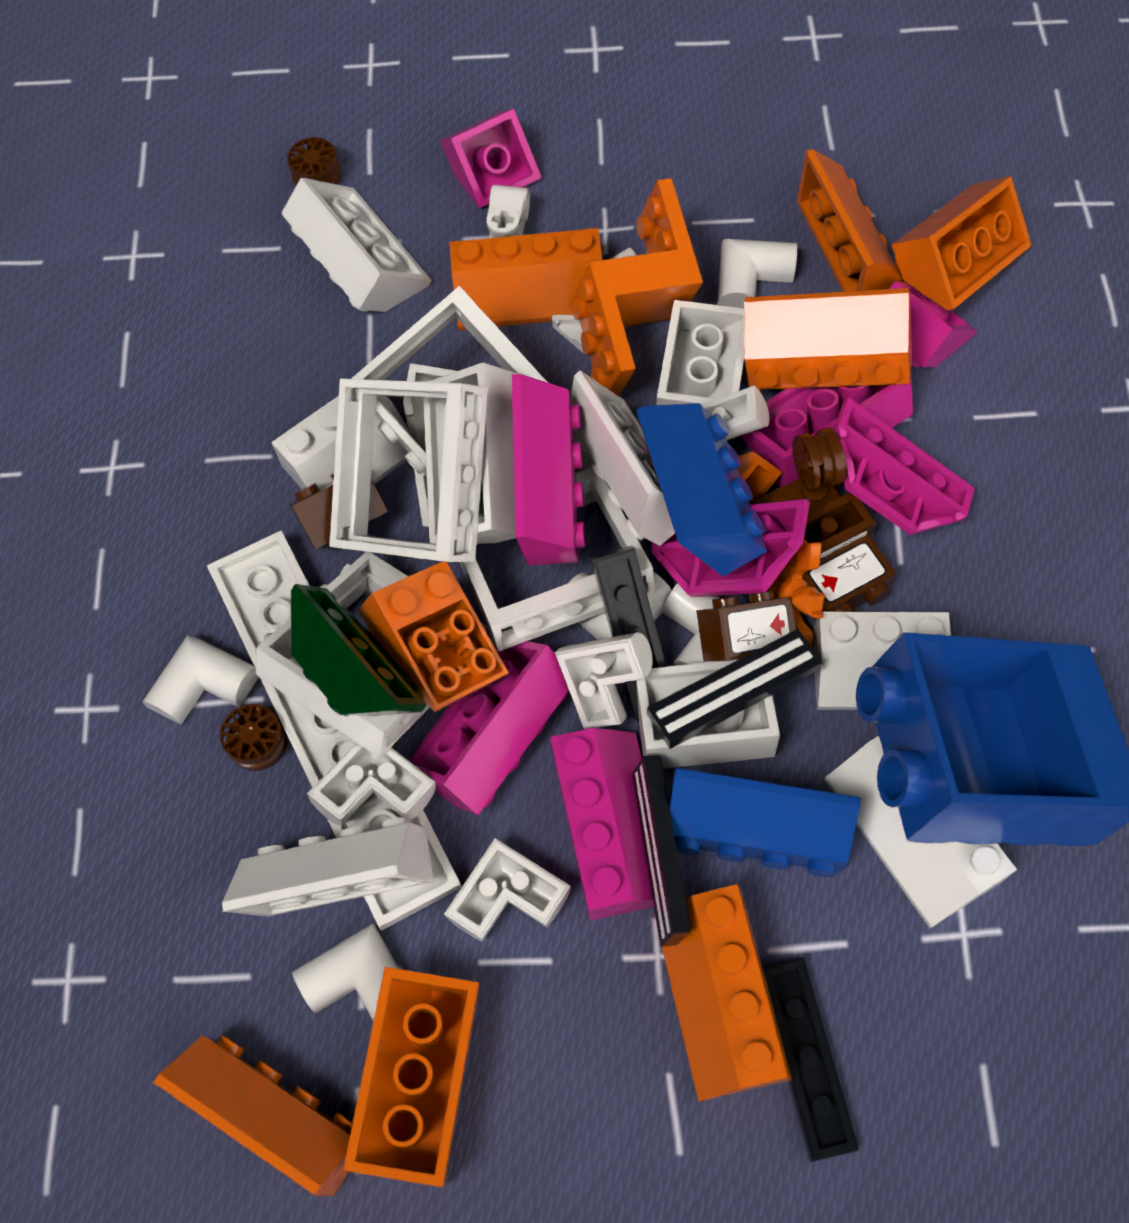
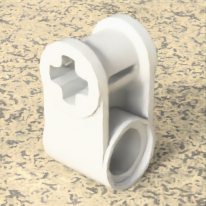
M492 185L487 215V227L490 231L489 238L523 235L530 208L529 188Z

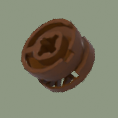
M310 137L296 142L290 148L287 161L293 182L296 185L300 178L339 184L342 176L341 168L337 160L336 149L331 142L324 138Z
M827 427L817 430L813 436L805 433L794 437L792 452L796 472L800 482L808 492L819 490L822 484L827 483L829 486L844 483L847 472L846 459L839 437L832 428Z
M246 704L234 709L225 718L220 728V742L223 750L240 768L248 771H263L274 766L282 758L287 746V735L282 724L270 709L259 704ZM231 718H233L234 723H228V722H229V720H230ZM225 728H230L228 733L224 732Z

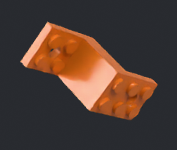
M672 178L657 180L650 196L646 200L641 215L637 218V232L639 238L644 239L647 254L589 262L583 278L580 279L578 290L571 300L573 316L575 320L580 321L583 331L581 334L583 352L585 355L590 356L592 364L591 378L620 396L636 369L624 327L671 319L674 300L691 302L703 283Z

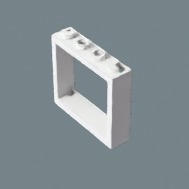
M460 286L351 378L385 380L457 318L503 369L547 382ZM376 396L375 416L381 421V424L377 426L380 432L392 445L398 441L409 452L404 456L418 474L421 475L424 471L427 472L426 450Z
M340 378L329 547L444 562H475L487 387L462 383ZM376 395L446 399L436 544L367 536Z
M592 468L575 473L576 482H582L585 494L584 505L597 501L622 548L631 545L635 547L647 596L655 594L653 567L638 539L627 528L625 524L627 519L622 510L609 498L607 483ZM476 559L475 562H460L498 652L605 612L595 574L498 609ZM511 626V629L503 632L501 631L502 629Z
M365 552L352 565L347 563L337 578L329 585H322L321 588H327L336 597L335 600L338 604L347 609L366 591L373 593L408 576L374 554ZM291 613L283 625L275 632L264 635V641L256 647L257 676L379 758L430 707L427 704L422 712L379 715L376 717L342 716L333 711L327 704V698L317 685L304 676L302 668L290 661L293 657L291 655ZM481 623L487 633L488 626Z

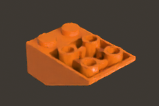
M442 561L371 593L358 609L370 633L420 689L424 701L434 712L509 674L447 562Z

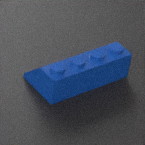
M700 403L650 405L637 409L636 412L678 543L723 577L766 553L767 550L761 536L765 533V527L749 503L753 499V494L737 470L741 466V462L735 450L727 442L726 436L730 432L723 418L718 413L712 415Z
M676 768L669 809L678 853L697 855L700 850L718 853L717 857L719 859L729 862H743L744 858L762 860L763 866L772 869L785 870L789 869V865L806 867L807 872L815 876L833 877L835 872L841 873L848 864L861 798Z

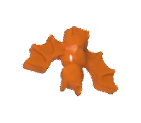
M804 540L767 591L773 590L774 598L792 597L796 629L800 631L812 648L813 633L804 623L800 612L808 614L813 618H823L822 608L825 594L819 592L815 587L808 586L807 582L802 579L803 574L807 570L819 568L821 556L820 542L807 544V541Z

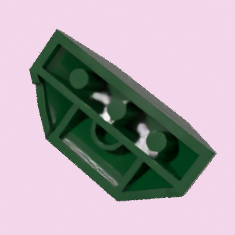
M301 584L293 586L291 589V655L303 668L304 676L316 684L325 695L327 704L333 711L342 716H379L416 713L424 710L427 704L423 700L424 697L420 689L350 611L338 604L335 600L336 597L327 588Z

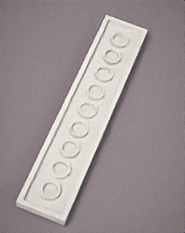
M282 531L207 565L255 668L256 647L264 641V635L275 632L285 623L291 613V589L295 584L309 586ZM294 657L290 659L291 662L302 668ZM260 678L313 788L356 742ZM372 793L342 826H337L330 820L328 822L336 838H340L341 830L353 827H367V831L381 829L383 821L403 816ZM423 810L416 817L409 820V822L426 827L433 882L364 896L381 931L462 888Z

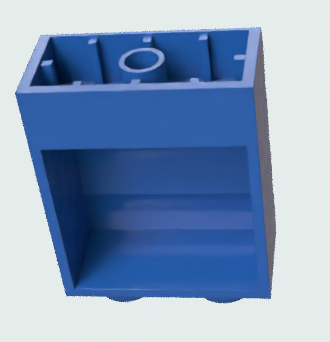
M903 632L872 667L866 668L861 673L856 687L857 709L864 721L876 723L884 753L877 771L878 791L881 799L887 806L899 809L907 841L917 843L960 842L966 844L1008 843L1014 845H1042L1051 843L1062 846H1087L1100 843L1129 823V750L1090 646Z

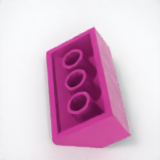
M513 374L512 406L515 532L517 542L528 566L579 562L578 548L586 546L584 522H577V508L584 507L582 482H576L575 468H582L583 466L581 443H574V430L581 429L579 404L572 405L569 390L522 374Z
M910 378V384L786 388L766 401L769 412L768 426L741 436L751 452L754 451L782 472L775 481L777 485L782 487L799 479L792 452V443L795 436L805 433L813 436L817 430L827 427L834 429L843 401L848 397L893 428L913 415L912 379Z
M526 641L499 652L496 646H494L509 674L451 703L408 759L409 762L435 781V793L455 807L479 815L483 808L492 802L496 790L506 776L518 766L520 757L532 740L541 734L545 727V722L556 707L567 698L569 688L556 654L548 645Z
M590 728L550 737L554 764L589 921L654 907L632 777L633 771L642 759L636 733Z

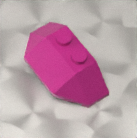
M848 397L843 401L833 430L839 437L843 447L847 467L844 486L849 493L909 535L956 523L967 518L975 489L973 486Z
M806 499L751 505L752 510L757 513L765 527V533L761 536L767 552L724 577L679 544L676 534L672 535L661 546L652 542L651 553L661 562L668 573L690 597L765 593L802 545L810 503Z

